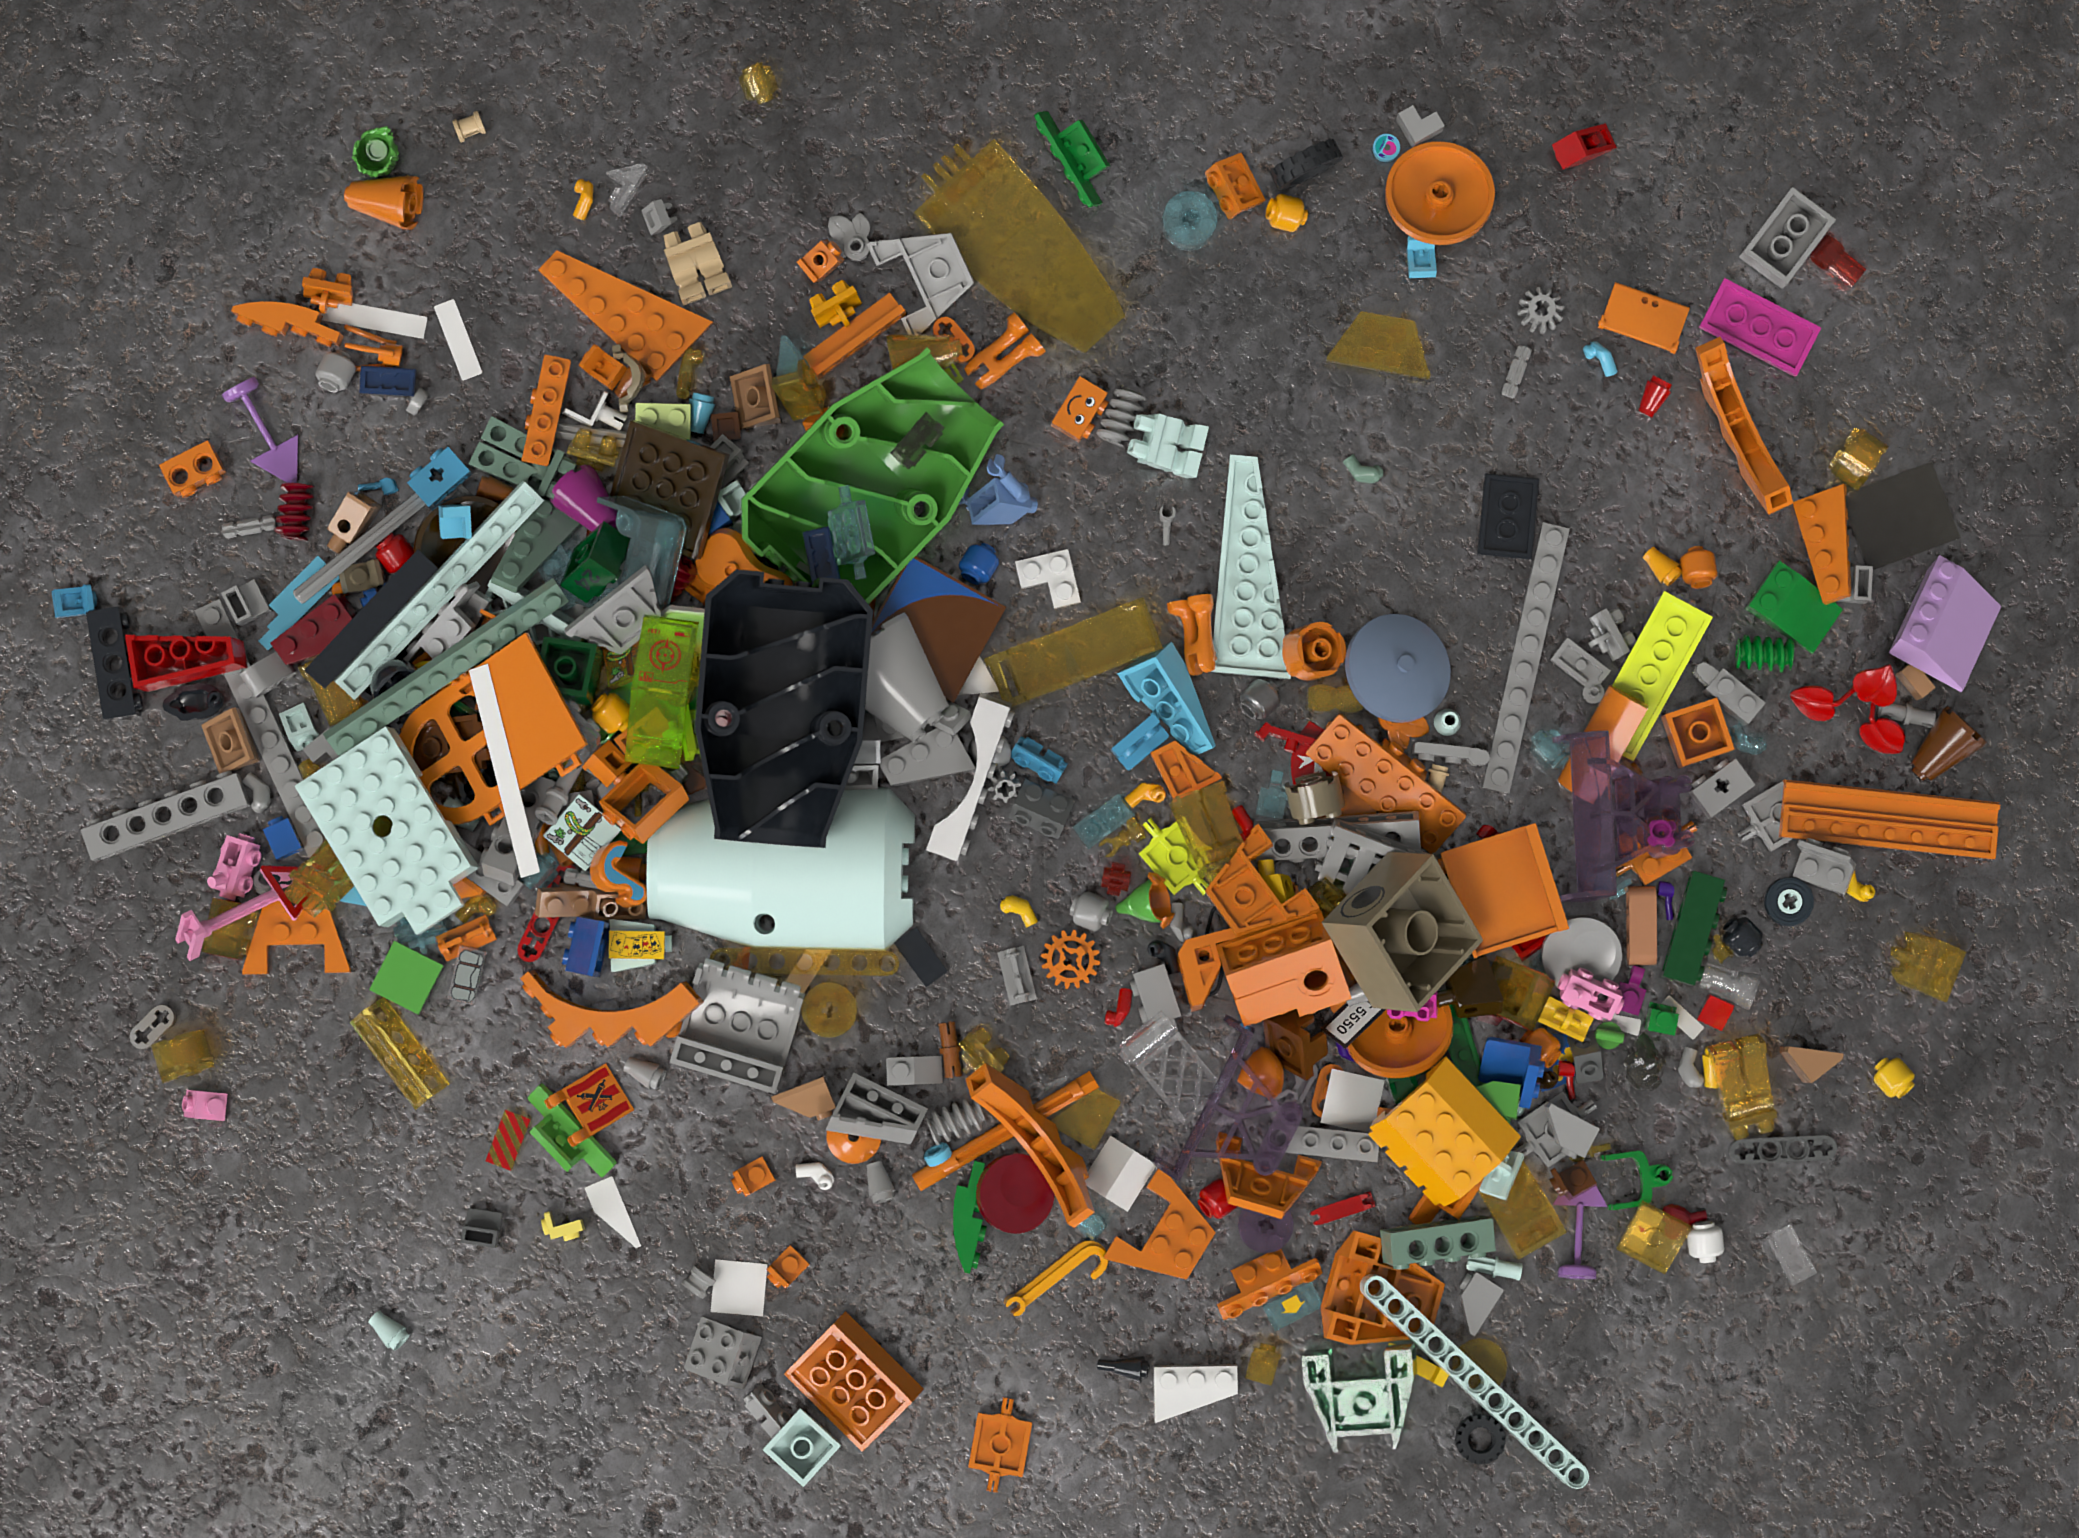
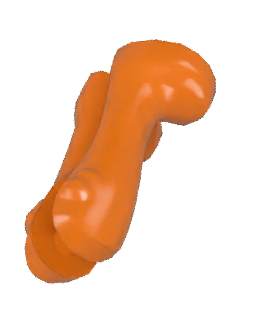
M1015 312L1007 318L1006 331L992 344L975 355L964 368L969 376L984 364L987 366L989 371L982 375L975 383L979 389L986 388L996 382L1023 359L1029 356L1039 357L1046 352L1039 341L1030 333L1009 354L997 360V356L1029 333L1028 328Z
M1212 594L1194 595L1188 597L1187 600L1167 603L1168 612L1180 617L1183 624L1184 656L1190 675H1200L1203 672L1208 673L1215 670L1217 656L1213 646L1211 612L1214 605Z

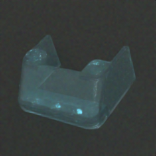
M625 496L598 497L597 503L618 510L616 517L617 529L622 535L630 537L620 584L647 565L652 577L660 611L664 610L670 605L686 534L684 520L677 515ZM606 588L599 597L594 596L587 603L576 597L575 603L591 608L615 588Z

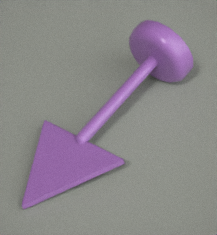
M256 377L249 378L224 392L222 397L226 402H233L242 398L271 449L250 462L286 483H297L298 435L276 446L247 395L258 387L259 383Z
M1597 1186L1570 1201L1565 1195L1562 1197L1558 1196L1553 1205L1577 1206L1574 1265L1560 1266L1558 1277L1596 1279L1597 1272L1594 1267L1581 1265L1583 1206L1608 1207Z

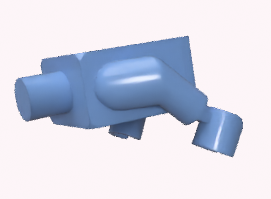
M1000 454L995 455L994 461L989 459L987 465V472L1000 478L992 479L970 498L968 497L970 488L967 487L959 504L967 505L966 509L970 511L971 521L974 525L1012 524L1026 513H1035L1037 510V499L1030 497L1026 483L1019 482L1010 471L1006 472L1003 469L1005 458Z

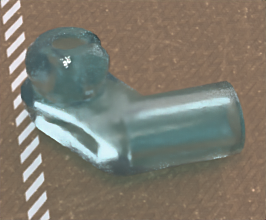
M1741 723L1728 729L1738 750L1741 752L1759 755L1766 750L1767 743L1765 739L1747 736Z

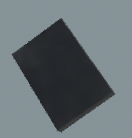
M1484 474L1477 555L1532 560L1539 488L1538 478Z

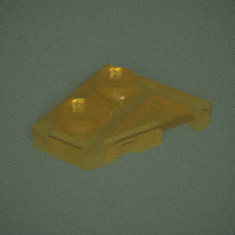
M1096 1089L1051 1121L1056 1124L1057 1130L1095 1150L1121 1102Z

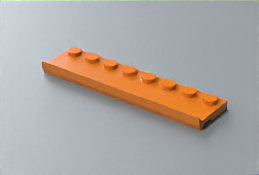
M1783 780L1779 837L1802 840L1810 838L1821 842L1996 859L1999 802Z

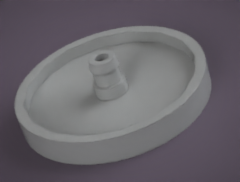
M1574 915L1566 918L1569 929L1546 935L1541 950L1542 963L1547 976L1554 980L1552 982L1556 986L1562 974L1568 975L1571 969L1578 971L1579 968H1584L1594 974V979L1601 982L1604 979L1613 980L1617 975L1622 961L1621 944L1615 931L1605 921L1590 915Z

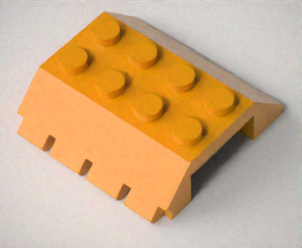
M1447 1056L1426 1073V1080L1388 1114L1385 1111L1373 1120L1372 1125L1369 1127L1371 1130L1368 1133L1380 1148L1388 1147L1385 1153L1399 1168L1404 1165L1407 1167L1403 1172L1418 1188L1423 1185L1425 1186L1422 1192L1434 1205L1441 1203L1444 1207L1462 1198L1496 1168L1521 1138V1135Z

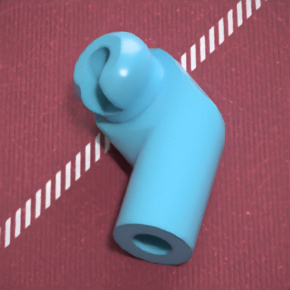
M1592 341L1589 345L1583 347L1586 358L1592 359L1596 356L1600 360L1606 377L1618 372L1611 352L1599 342Z

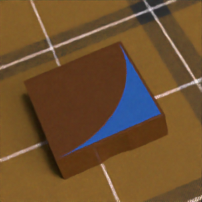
M915 556L896 577L887 597L872 621L871 635L881 630L882 624L905 612L946 700L954 703L1006 606Z

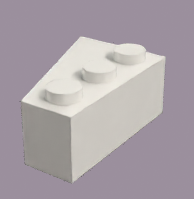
M1153 1365L1154 1422L1157 1423L1238 1394L1237 1365Z

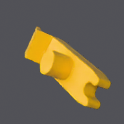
M1388 1343L1393 1352L1391 1354L1384 1352L1383 1355L1443 1388L1449 1376L1445 1371L1396 1344Z

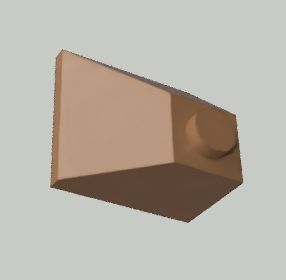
M825 1077L771 1097L774 1103L809 1118L816 1116L818 1121L832 1116L831 1110L836 1108Z

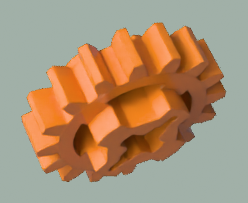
M1064 930L1061 931L1062 938L1060 939L1055 935L1051 936L1054 943L1052 945L1045 943L1044 946L1049 952L1041 954L1042 958L1047 959V963L1042 965V969L1049 968L1050 970L1046 976L1047 979L1054 976L1056 978L1054 985L1056 986L1061 981L1065 982V989L1069 988L1070 983H1074L1076 988H1080L1079 981L1081 980L1088 984L1090 982L1087 977L1088 974L1095 976L1097 974L1092 969L1093 965H1100V961L1094 960V956L1100 953L1099 950L1092 951L1091 949L1095 943L1094 940L1087 943L1085 941L1087 934L1085 933L1080 938L1076 937V930L1072 931L1071 936H1067ZM1075 941L1080 943L1081 946L1077 949L1068 948L1064 942ZM1056 948L1060 958L1059 962L1053 966L1052 954ZM1062 949L1070 955L1077 954L1078 957L1075 961L1079 970L1071 964L1066 966L1063 963L1066 957ZM1088 953L1089 964L1085 971L1081 961L1082 957ZM1064 970L1073 971L1077 977L1066 978L1061 976L1060 973Z

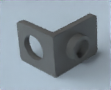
M1587 1032L1584 1040L1591 1043L1587 1048H1578L1575 1044L1579 1041L1570 1036L1567 1037V1042L1574 1059L1577 1084L1603 1078L1601 1050L1594 1032Z

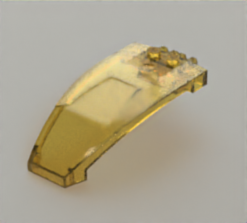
M995 139L973 158L961 146L956 144L953 146L954 152L962 158L966 165L959 169L950 157L942 156L941 160L954 176L951 177L936 162L933 165L934 170L946 181L939 188L934 180L924 173L921 178L934 194L914 211L913 215L932 235L952 233L973 279L1006 307L1058 341L1082 353H1086L1125 317L1114 291L1110 289L1097 266L1062 217Z

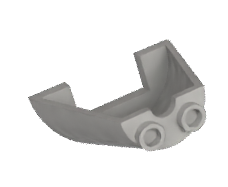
M904 612L882 624V629L871 635L865 709L915 743L926 734L924 729L928 723L930 726H933L943 718L942 712L949 705L912 624Z

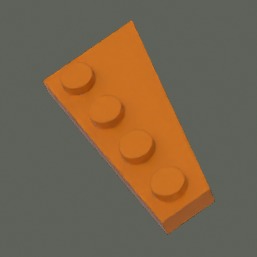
M1845 484L1793 502L1822 602L1825 605L1851 596L1850 561L1848 560L1849 536L1847 535V489Z

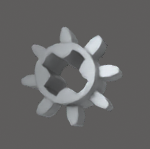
M999 767V771L993 774L991 782L985 784L988 791H992L991 797L993 800L999 797L1007 803V800L1012 796H1018L1015 787L1021 786L1019 779H1014V770L1011 769L1007 773L1003 771L1002 767Z

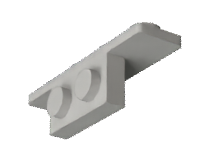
M477 581L468 585L464 583L456 589L453 594L455 598L451 603L448 602L440 608L437 613L439 617L435 622L432 621L422 630L424 635L420 640H415L407 647L406 652L408 654L403 660L412 663L425 651L434 659L468 636L476 628V625L462 612L461 608L481 586Z

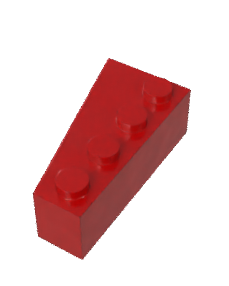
M125 635L133 687L142 691L149 692L248 668L244 642L233 637Z

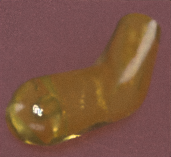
M688 348L683 355L676 388V395L680 399L688 398L695 383L694 364H701L703 362V354L699 349L693 350V348Z

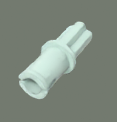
M1469 1255L1466 1264L1468 1270L1491 1274L1492 1278L1501 1276L1518 1281L1521 1278L1523 1268L1522 1263L1499 1260L1498 1256H1495V1258H1470Z

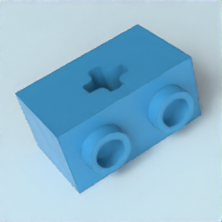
M449 447L445 450L443 448L438 449L431 455V462L424 468L419 466L409 475L411 480L407 482L408 485L431 510L457 489L460 483L462 484L473 475ZM435 471L442 473L444 479L441 482L434 480L433 473Z

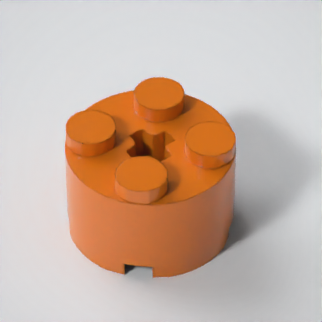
M1315 622L1301 626L1284 636L1282 647L1283 661L1288 674L1292 677L1306 681L1334 674L1341 663L1344 662L1346 657L1345 641L1339 632L1337 633L1332 628V625L1326 622Z

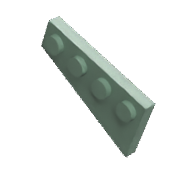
M542 498L544 501L518 528L492 576L491 583L517 593L538 572V568L545 561L547 562L554 555V552L571 538V535L577 528L580 529L582 527L581 524L558 510L551 501Z

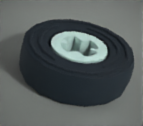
M1785 877L1776 880L1768 887L1764 898V906L1767 915L1774 922L1782 926H1795L1803 923L1810 916L1814 908V897L1811 889L1805 882L1797 878ZM1786 894H1789V897L1794 896L1796 899L1793 902L1794 908L1789 910V906L1785 908L1782 904L1785 901L1784 896Z

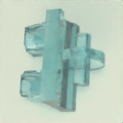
M406 917L396 922L397 927H393L394 935L400 944L408 942L410 949L420 947L422 954L428 953L427 945L437 943V935L447 932L444 920H441L420 935L415 934Z

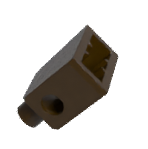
M1487 956L1459 967L1446 980V989L1437 991V1007L1440 1008L1452 1004L1459 1018L1502 1013L1504 999Z

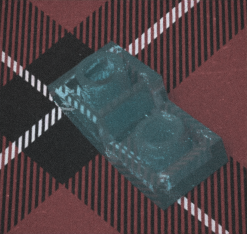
M1117 794L1072 828L1086 847L1090 849L1133 818L1135 814L1122 796Z

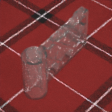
M1162 1011L1158 1012L1119 1045L1121 1051L1118 1055L1127 1066L1132 1063L1170 1108L1166 1113L1176 1125L1181 1122L1185 1126L1226 1092L1224 1087ZM1178 1040L1182 1045L1181 1057L1168 1056L1169 1047ZM1153 1060L1161 1061L1160 1074H1148L1144 1067ZM1167 1061L1180 1062L1178 1075H1165ZM1185 1062L1198 1064L1197 1076H1184ZM1204 1072L1207 1077H1202V1073ZM1153 1079H1159L1158 1085ZM1164 1080H1177L1175 1094L1163 1092ZM1183 1081H1196L1194 1095L1181 1094ZM1201 1082H1212L1215 1085L1216 1089L1208 1096L1199 1095ZM1180 1099L1193 1100L1192 1109L1183 1116L1179 1112Z

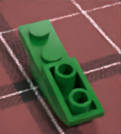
M975 1160L968 1187L957 1185L953 1210L955 1245L964 1273L970 1274L971 1268L977 1269L980 1253L975 1252L977 1242L984 1241L987 1226L982 1225L983 1219L972 1217L973 1212L979 1213L976 1189L985 1165L984 1162Z

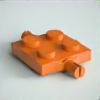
M1664 811L1616 839L1623 850L1625 860L1611 867L1612 871L1618 877L1631 869L1638 875L1644 886L1652 883L1692 859L1685 846L1684 838L1697 831L1696 826L1692 827L1694 823L1690 821L1682 827L1676 828L1673 834L1675 844L1671 847L1659 844L1651 846L1647 841L1650 836V822L1653 820L1670 821ZM1662 831L1659 835L1663 836L1665 833Z
M1002 1398L1000 1413L987 1414L978 1412L968 1468L983 1470L989 1474L986 1491L991 1492L992 1483L995 1481L993 1492H998L1000 1476L1012 1475L1023 1477L1032 1422L1020 1420L1011 1415L1014 1402L1012 1398H1009L1007 1409L1008 1398Z

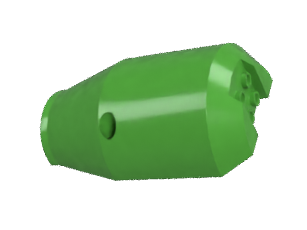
M928 347L918 356L833 403L741 498L743 541L755 554L761 557L765 555L779 568L783 566L786 569L784 573L793 583L796 581L812 583L811 576L796 567L799 561L808 565L803 532L829 526L832 530L840 579H846L852 583L858 593L869 604L951 519L994 436L1004 424L984 410L951 379L932 357L931 350ZM841 424H844V433L838 438L836 429ZM922 501L924 506L923 512L916 516L914 506Z

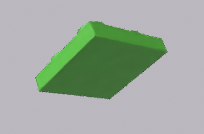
M394 941L369 990L419 1015L444 965Z

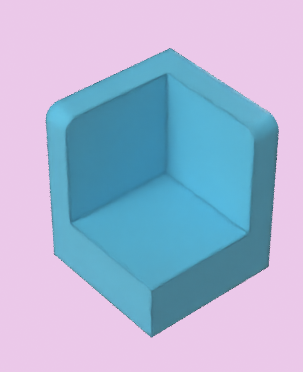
M469 505L438 506L441 538L472 539Z

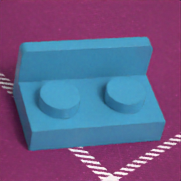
M1153 713L1111 749V752L1126 770L1130 771L1168 739L1169 734L1160 725L1159 719Z

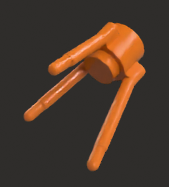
M347 324L344 325L345 330L384 344L376 348L345 343L346 348L378 354V361L383 362L361 366L400 367L403 345H397V341L387 340ZM355 366V372L361 371V366Z

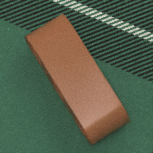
M1627 886L1626 949L1628 965H1656L1657 897L1655 886Z

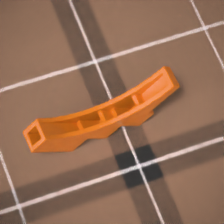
M987 1063L983 1064L966 1078L971 1099L998 1119L1028 1152L1052 1188L1067 1224L1075 1228L1095 1212L1085 1183L1089 1175L1083 1157L1061 1143L1056 1124L1034 1110L1028 1090Z

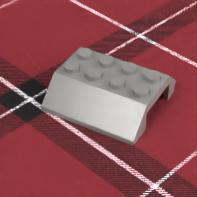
M706 958L704 964L699 963L693 980V989L704 1003L683 1020L669 1063L776 1094L801 1014L805 993L800 992L801 986L783 981L781 986H777L778 979L756 973L755 979L750 978L751 971L730 965L728 971L723 970L725 963Z

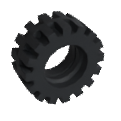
M1475 1414L1461 1421L1458 1429H1456L1455 1443L1459 1453L1469 1462L1480 1465L1489 1464L1498 1459V1456L1503 1453L1504 1445H1506V1435L1500 1423L1493 1417L1485 1414ZM1480 1427L1486 1428L1492 1435L1491 1445L1483 1451L1474 1450L1469 1443L1470 1433Z

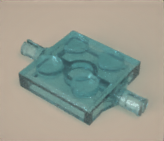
M850 485L838 487L841 504L838 508L828 511V526L831 530L834 544L833 553L836 557L837 565L853 564L855 580L865 579L867 576L864 561L867 557L875 554L865 500L852 501Z

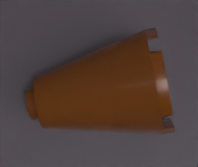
M1947 705L1941 711L1911 761L1914 765L1912 771L1923 781L1926 778L1932 781L1984 747L1987 741Z

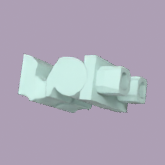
M1162 414L1136 415L1134 429L1143 431L1144 436L1142 441L1131 439L1127 453L1138 458V463L1147 464L1151 467L1162 469L1165 472H1173L1174 475L1184 478H1197L1202 453L1194 451H1203L1209 427L1197 424L1184 425L1183 420ZM1174 445H1178L1181 449L1189 451H1178L1177 447Z

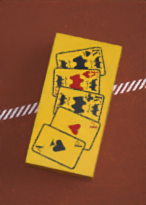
M609 931V958L665 959V932Z

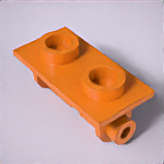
M486 915L436 936L438 948L441 954L444 955L446 962L459 957L463 950L472 951L497 940Z

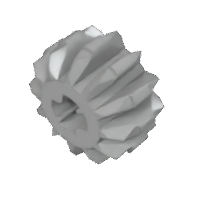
M1541 287L1536 288L1535 295L1528 290L1525 293L1528 300L1520 299L1519 304L1524 308L1518 310L1517 314L1519 316H1526L1521 322L1523 326L1529 322L1532 323L1530 332H1534L1536 327L1539 326L1541 334H1544L1546 332V325L1551 330H1554L1556 328L1554 321L1561 322L1563 316L1557 312L1563 311L1564 305H1555L1561 297L1559 295L1553 298L1549 297L1552 293L1550 288L1547 289L1545 295H1542ZM1537 304H1539V307L1542 305L1546 307L1545 316H1542V313L1540 315L1536 314Z

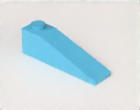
M1172 642L1150 651L1117 673L1130 695L1138 703L1142 701L1153 711L1150 715L1154 713L1158 719L1160 718L1170 728V734L1192 755L1196 756L1216 746L1186 664Z

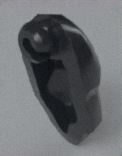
M205 683L179 686L174 693L163 701L162 706L164 711L172 716H176L180 721L204 720L219 712L223 706L224 698L217 688Z

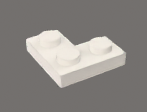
M1068 549L1015 561L1021 589L1048 583L1054 609L1081 603Z

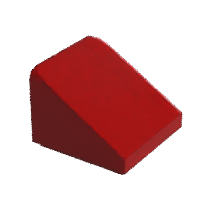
M1707 995L1696 1020L1722 1031L1735 1006L1715 996Z

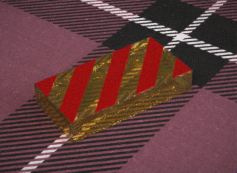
M505 1109L485 1161L512 1171L531 1119Z

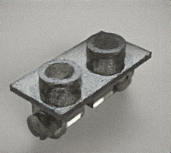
M925 412L890 454L908 470L912 466L915 467L926 454L922 446L926 444L931 448L939 437L943 435L944 426Z

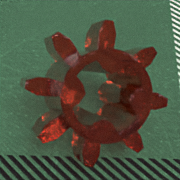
M1112 862L1111 868L1104 867L1101 887L1108 888L1107 894L1120 896V891L1128 892L1131 871L1125 870V864Z

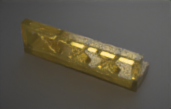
M383 997L373 1003L350 1022L415 1110L450 1085L386 998ZM381 1007L387 1015V1022L379 1020L373 1011ZM392 1031L399 1032L402 1035L403 1044L395 1042L392 1038ZM409 1053L417 1055L420 1059V1066L410 1062L408 1059ZM425 1075L432 1076L438 1083V1086L431 1090L425 1082Z

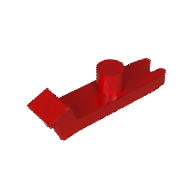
M1267 722L1263 724L1259 731L1256 730L1255 736L1263 742L1268 736L1286 740L1284 750L1290 753H1296L1298 744L1310 747L1316 740L1271 726Z
M1371 1191L1316 1208L1310 1211L1309 1214L1318 1215L1319 1217L1318 1220L1313 1221V1225H1321L1376 1207Z

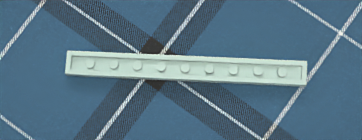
M522 481L472 533V539H467L333 681L355 700L371 684L372 676L377 668L385 662L393 660L438 613L440 608L454 596L453 594L456 589L466 583L544 500L526 482Z

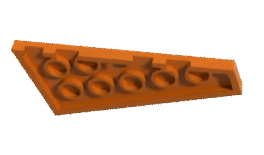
M557 250L538 269L548 281L617 345L621 344V349L626 354L646 364L653 373L652 378L656 382L671 369L713 324L712 321Z

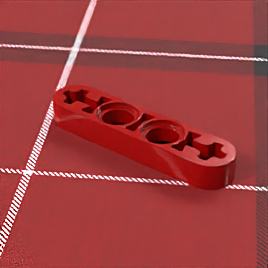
M559 865L555 869L546 888H551L554 882L560 885L562 877L559 876L561 870L566 871L567 868H577L573 865L566 867ZM534 912L518 944L517 951L522 960L535 962L540 959L561 917H544L549 920L550 928L545 933H539L535 929V922L539 918ZM532 932L537 937L545 938L543 943L537 940L534 946L538 951L537 954H531L527 958L523 947L524 945H530L534 939L528 937L529 933Z

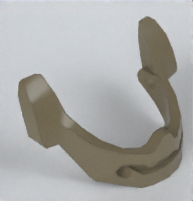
M621 344L612 346L614 359L623 358V362L630 366L632 383L627 389L628 395L619 398L620 412L625 413L629 412L628 404L641 391L646 378V372L638 360L631 355L623 353Z

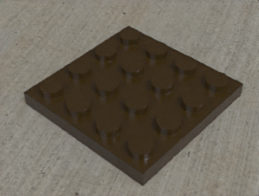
M630 420L610 493V498L622 519L621 532L690 558L701 559L730 454L640 421Z

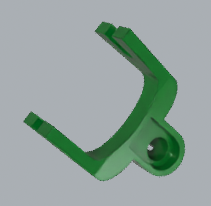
M1642 1151L1600 1155V1161L1630 1157L1635 1161L1640 1175L1641 1188L1638 1199L1630 1202L1607 1204V1209L1619 1210L1638 1207L1642 1204L1648 1205L1652 1199V1188L1665 1186L1673 1179L1672 1170L1664 1164L1649 1165L1647 1157ZM1662 1170L1665 1172L1663 1180L1657 1177Z

